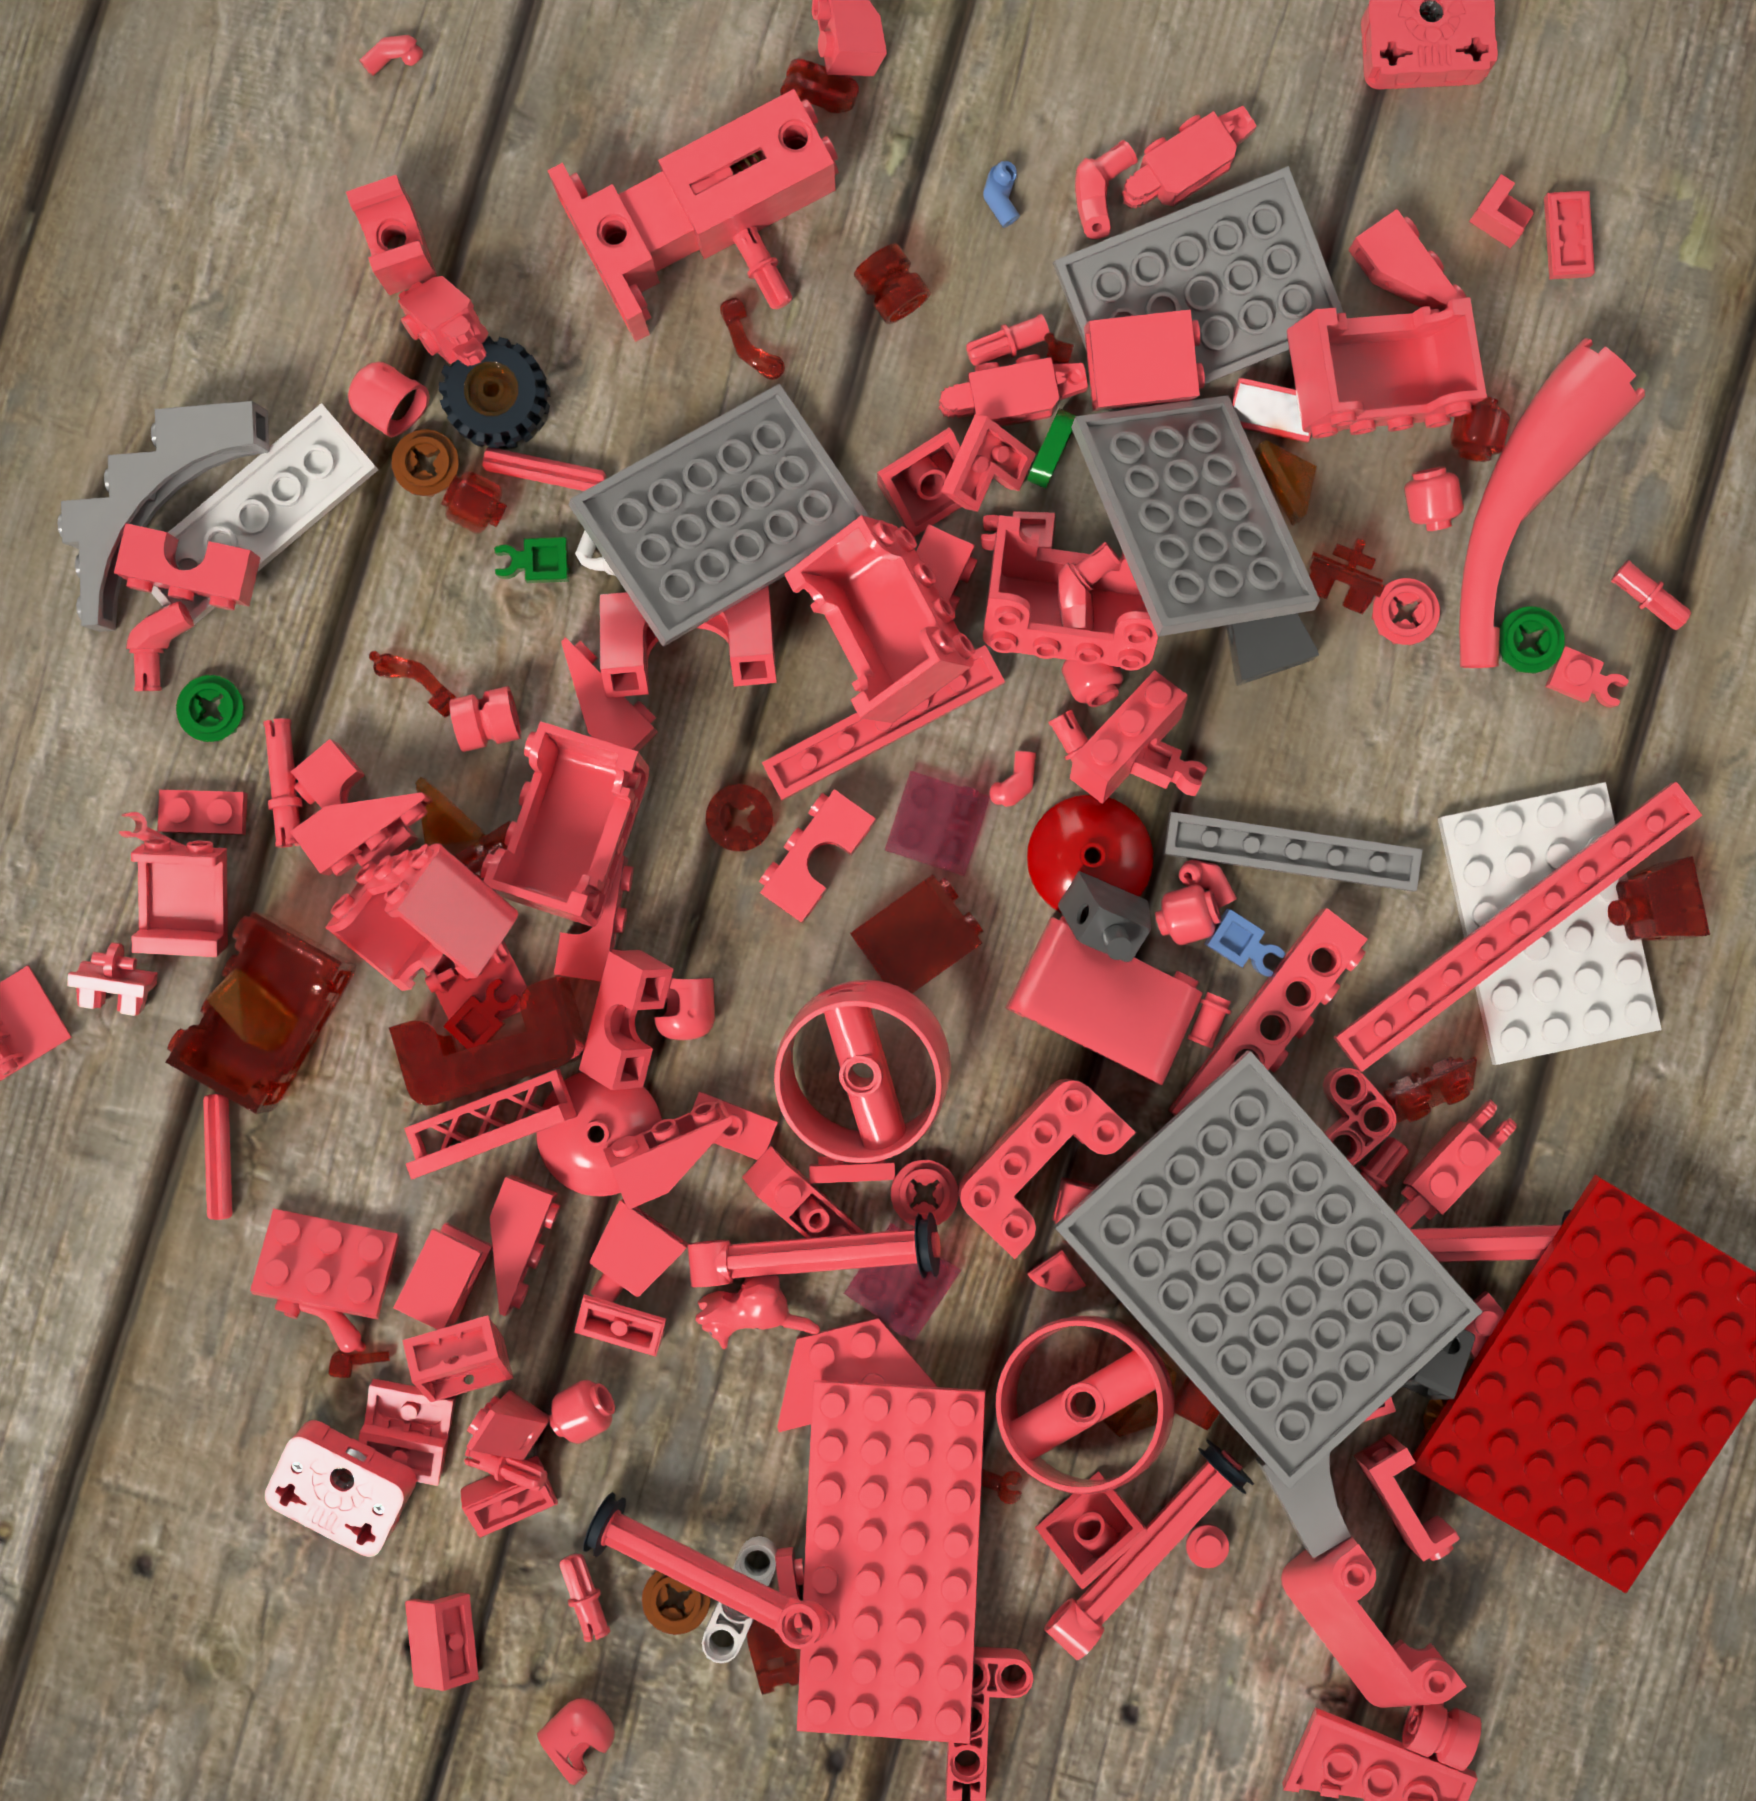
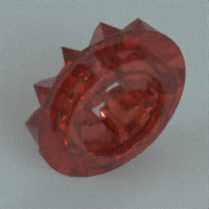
M743 784L727 786L718 791L708 804L706 810L708 832L716 843L727 850L739 852L751 850L761 845L772 829L773 811L764 794L752 786ZM728 804H731L733 808H737L739 811H744L746 808L750 809L752 806L755 807L747 817L752 832L749 833L746 829L743 830L739 825L734 828L731 827L727 831L724 830L733 819L730 814L731 810L727 807Z

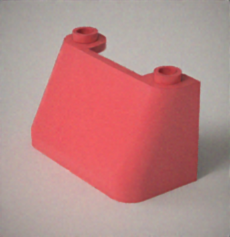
M1062 914L1060 920L1053 917L1049 919L1005 1008L1022 1017L1036 1021L1037 1024L1088 1048L1126 1069L1133 1070L1137 1075L1154 1084L1163 1085L1203 993L1196 989L1199 981L1184 973L1176 971L1172 977L1135 957L1130 962L1114 960L1108 954L1082 944L1076 939Z
M1352 1536L1315 1558H1312L1308 1551L1304 1550L1283 1569L1281 1581L1286 1594L1372 1705L1387 1708L1442 1704L1467 1687L1452 1666L1442 1658L1431 1643L1424 1649H1415L1409 1647L1400 1639L1391 1646L1371 1620L1358 1600L1374 1587L1376 1569Z

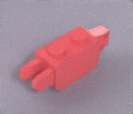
M1238 107L1218 117L1214 111L1203 118L1200 115H1195L1180 126L1179 134L1168 141L1165 137H1162L1150 144L1144 150L1145 155L1143 156L1140 169L1133 176L1130 175L1129 179H1126L1124 190L1122 191L1123 204H1126L1131 209H1137V207L1141 208L1142 204L1145 205L1158 197L1162 204L1174 207L1228 172L1234 160L1237 146L1256 129V124L1245 107Z
M439 276L433 277L423 284L417 282L409 290L403 291L398 295L400 298L398 302L406 315L401 318L404 327L414 340L420 339L423 346L432 356L438 353L449 364L459 360L467 366L481 363L486 357L487 352L482 345L489 334L486 327L481 324L473 309L474 305L471 300L446 278Z
M1038 354L1020 357L1016 359V364L1000 367L998 362L981 364L974 368L975 372L968 373L967 383L957 384L953 387L949 386V388H944V391H941L938 409L941 410V413L944 415L943 417L947 416L948 419L950 417L953 419L955 416L957 418L974 416L975 414L987 416L1000 427L1047 419L1052 416L1060 400L1087 391L1088 384L1084 364H1053L1051 357L1041 359Z
M1491 1099L1485 1102L1467 1122L1460 1121L1453 1126L1406 1176L1403 1181L1406 1187L1401 1194L1407 1199L1395 1211V1214L1409 1229L1423 1215L1429 1220L1437 1213L1443 1215L1501 1154L1498 1148L1515 1131L1517 1124L1509 1118L1501 1122L1486 1139L1478 1130L1492 1118L1497 1110V1105Z

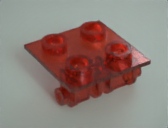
M1450 1056L1433 1064L1432 1070L1429 1067L1424 1068L1426 1078L1423 1080L1418 1072L1412 1073L1414 1084L1409 1075L1389 1083V1089L1384 1090L1383 1094L1391 1106L1395 1105L1396 1124L1406 1119L1409 1122L1420 1120L1431 1112V1108L1444 1102L1448 1105H1453L1467 1098L1474 1086L1476 1057L1464 1061L1462 1057L1454 1059Z

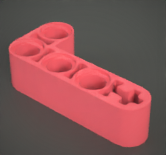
M1340 1067L1328 1072L1323 1081V1092L1342 1117L1329 1127L1324 1134L1332 1143L1340 1135H1345L1349 1138L1351 1149L1345 1157L1354 1166L1395 1129L1397 1122L1396 1113L1392 1106L1360 1071L1353 1068ZM1349 1075L1354 1081L1355 1088L1351 1096L1343 1099L1336 1092V1082L1341 1076ZM1377 1107L1382 1113V1124L1379 1128L1370 1131L1364 1123V1116L1368 1109Z
M975 1647L974 1663L980 1666L982 1671L977 1678L973 1679L972 1707L979 1710L980 1716L977 1720L971 1722L970 1744L947 1742L946 1801L962 1800V1783L969 1784L971 1801H986L989 1698L1022 1697L1028 1693L1033 1683L1030 1660L1020 1650L1013 1648ZM1013 1664L1021 1666L1024 1669V1674L1019 1680L1011 1682L1001 1676L1005 1667ZM970 1750L978 1755V1759L971 1766H963L956 1762V1756L962 1751Z

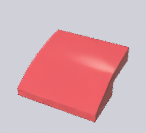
M373 1379L369 1386L365 1421L360 1430L359 1441L394 1461L410 1467L416 1474V1482L438 1486L446 1457L456 1396L430 1403L416 1386Z

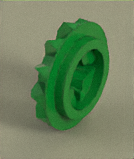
M1533 606L1519 608L1510 613L1499 626V651L1502 655V662L1509 664L1516 672L1536 674L1552 667L1563 653L1565 645L1563 628L1558 619L1543 608ZM1523 630L1528 635L1533 632L1537 633L1540 630L1543 631L1535 642L1538 648L1537 651H1534L1531 647L1525 650H1517L1524 639L1521 634Z
M216 675L200 676L190 681L180 692L176 704L177 718L183 730L191 737L203 742H222L224 738L237 732V727L245 717L243 712L244 698L236 688V685L229 680ZM201 697L213 703L220 699L221 703L217 709L221 713L220 716L223 717V720L212 716L203 719L206 709L202 706L203 703L199 698Z

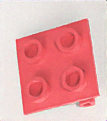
M504 939L477 978L466 979L454 969L456 963L446 955L441 957L432 971L428 972L423 968L427 976L424 978L429 990L432 993L435 992L448 1019L472 995H475L483 1002L486 999L487 987L496 979L504 981V984L496 993L497 999L500 1002L508 1001L513 994L520 996V1000L514 1008L501 1011L497 1015L502 1021L536 1004Z
M30 966L24 967L0 982V1081L72 1038Z

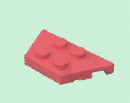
M879 1317L820 1331L818 1334L797 1337L777 1425L778 1431L783 1432L811 1424L813 1382L815 1380L937 1386L934 1380L920 1367L910 1352L896 1339L892 1331Z

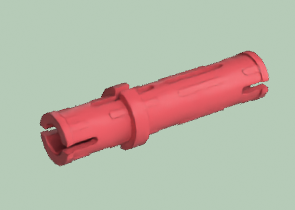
M285 718L273 719L274 723H272V720H266L263 722V725L265 727L272 799L268 800V810L273 811L275 847H293V844L300 846L290 832L300 825L299 808L303 807L302 798L297 796V790L294 787L296 778L291 773L295 768L291 720Z

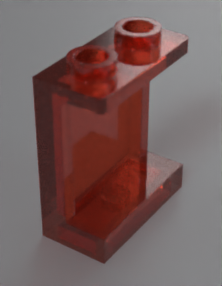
M932 874L856 928L850 935L884 982L899 986L913 994L980 946L982 941L978 936L984 931L970 912L962 915L956 907L954 901L959 896L948 880L944 877L938 881L934 874Z

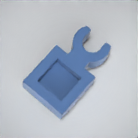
M1227 908L1221 916V923L1216 924L1215 933L1207 938L1204 943L1239 967L1243 968L1248 958L1251 959L1255 971L1271 977L1274 972L1264 966V956L1268 953H1273L1280 958L1285 956V952L1280 947L1273 944L1259 943L1265 931Z

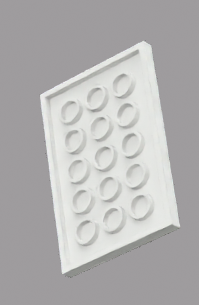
M1606 782L1438 818L1464 938L1615 826ZM1624 874L1475 987L1492 1065L1662 1030L1627 874Z

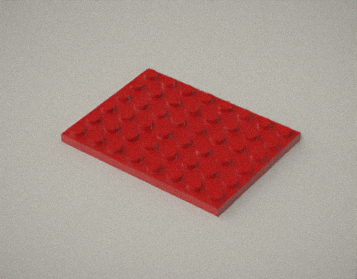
M1595 1174L1460 1381L1454 1399L1447 1401L1412 1455L1416 1463L1411 1465V1467L1615 1588L1627 1593L1756 1398V1271Z

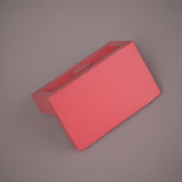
M457 1593L433 1601L421 1599L407 1600L405 1607L414 1685L446 1691L479 1680L470 1594Z

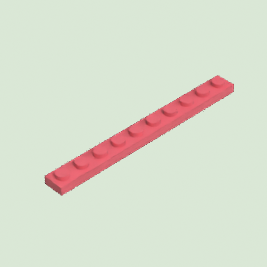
M1677 782L1670 783L1333 1038L1357 1070L1363 1072L1699 819L1702 814Z

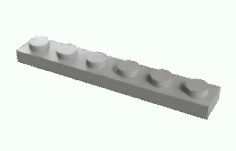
M1170 812L1163 855L1415 892L1418 887L1423 849Z

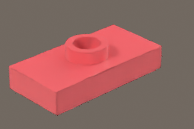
M1589 191L1547 193L1544 197L1549 279L1592 277L1595 273Z
M699 1091L693 1108L701 1103L715 1102L720 1099ZM722 1100L732 1123L714 1143L758 1160L768 1150L778 1122Z

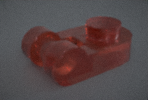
M798 58L790 62L786 72L787 78L782 83L780 95L794 89L801 102L807 99L810 104L824 108L828 112L842 113L853 109L859 94V86L851 76L827 75L825 66Z
M753 1619L747 1633V1643L762 1695L775 1692V1687L790 1683L791 1687L799 1685L800 1662L795 1648L785 1644L779 1634L775 1633L774 1629ZM782 1656L785 1666L771 1670L768 1660Z

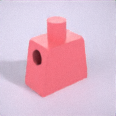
M621 1199L589 1262L603 1273L590 1293L595 1298L614 1303L624 1288L634 1296L639 1297L686 1250L689 1243L640 1208L635 1207L628 1210L624 1199Z

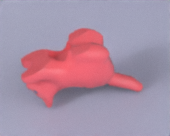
M777 1275L745 1278L741 1289L737 1293L716 1291L702 1297L698 1301V1305L703 1311L695 1317L696 1322L702 1324V1329L716 1339L722 1349L727 1348L729 1337L739 1329L765 1330L782 1326L811 1334H818L820 1332L819 1326L809 1318L789 1313L787 1299L780 1289V1278Z

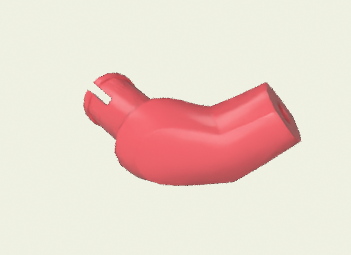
M1121 140L1117 145L1095 160L1085 158L1076 169L1075 194L1077 210L1084 233L1090 239H1101L1110 234L1111 225L1107 205L1109 181L1138 162L1134 150L1125 140Z
M1106 541L1076 565L1074 563H1066L1061 569L1058 577V598L1062 627L1093 631L1092 585L1122 563Z
M181 601L148 615L129 633L126 649H129V653H134V691H162L160 653H164V649H168L172 639L194 627L191 615Z

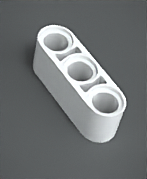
M752 1537L742 1546L732 1569L769 1586L776 1568L775 1556L777 1548L766 1537ZM752 1551H763L767 1554L770 1563L762 1569H756L749 1565L746 1556ZM717 1601L702 1640L703 1652L707 1658L716 1663H726L734 1659L740 1651L753 1619ZM717 1630H725L731 1633L734 1642L728 1647H719L714 1644L711 1635Z

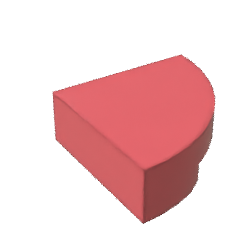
M1062 1249L1027 1272L1028 1276L1037 1285L1055 1292H1073L1086 1286Z

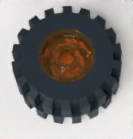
M488 336L485 342L482 343L487 354L481 363L467 366L461 361L456 360L451 366L444 365L441 373L444 375L445 380L444 382H439V392L443 395L440 403L450 423L463 437L471 440L473 444L482 448L485 445L490 448L500 449V446H507L508 449L518 447L516 442L523 439L527 443L531 440L533 436L530 433L535 428L540 431L544 425L542 417L544 414L548 415L550 405L547 402V397H551L550 388L546 383L547 378L532 354L530 355L523 346L518 343L513 345L509 339L499 337L498 341H493Z

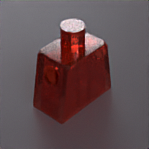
M1693 856L1657 863L1617 882L1616 890L1619 900L1612 901L1609 904L1608 917L1614 925L1625 926L1626 936L1631 941H1679L1710 935Z

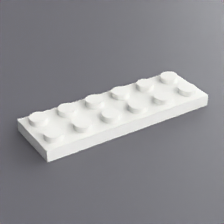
M321 403L269 447L268 453L260 454L168 532L179 540L175 555L176 564L180 570H190L197 567L203 561L208 542L211 541L251 550L261 558L258 567L259 571L376 473L378 468ZM153 586L152 594L163 607L181 601L187 607L194 625L215 608L209 605L210 598L194 595L193 602L180 600L168 596L169 589Z

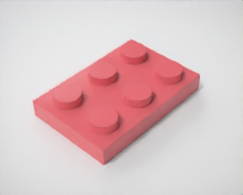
M273 1208L250 1291L254 1295L378 1320L400 1237L397 1233Z

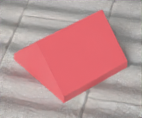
M950 427L877 472L878 487L903 526L913 537L926 530L928 524L932 526L962 507L941 492L960 449V445Z
M1098 1471L1089 1480H1103L1105 1477ZM1115 1489L1097 1494H1072L1035 1527L1081 1589L1086 1588L1148 1532L1140 1517Z

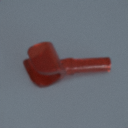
M1047 333L1044 336L1049 349L1046 358L1051 357L1053 364L1069 363L1074 345L1057 340L1053 333Z
M389 1350L365 1354L337 1351L330 1359L328 1374L332 1377L350 1378L352 1376L353 1364L362 1365L390 1361Z

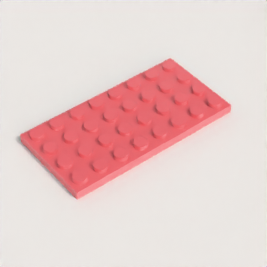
M815 1380L813 1382L803 1600L816 1601L823 1606L828 1614L829 1625L822 1639L800 1651L797 1731L970 1744L986 1390ZM802 1613L801 1634L808 1636L812 1632V1621L808 1615Z

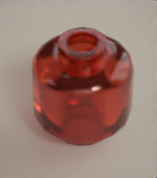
M1487 396L1484 400L1471 406L1472 412L1454 417L1450 441L1451 445L1458 450V456L1476 462H1487L1491 460L1492 456L1503 451L1510 423V415L1505 409L1498 406L1499 401L1497 399Z
M467 471L461 477L455 474L441 502V505L446 507L445 515L449 521L476 534L485 531L489 524L497 527L507 507L506 504L500 502L502 497L501 486L473 471Z

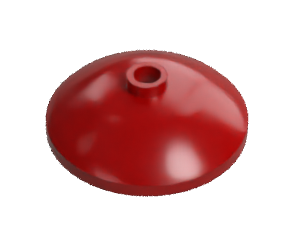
M1079 795L1059 802L1050 808L1038 821L1028 843L1027 868L1031 882L1045 903L1061 914L1058 903L1078 871L1138 897L1145 890L1152 873L1153 848L1146 827L1130 808L1109 797L1103 804L1092 795ZM1088 848H1095L1099 851L1100 859L1097 863L1091 864L1086 861L1084 855Z

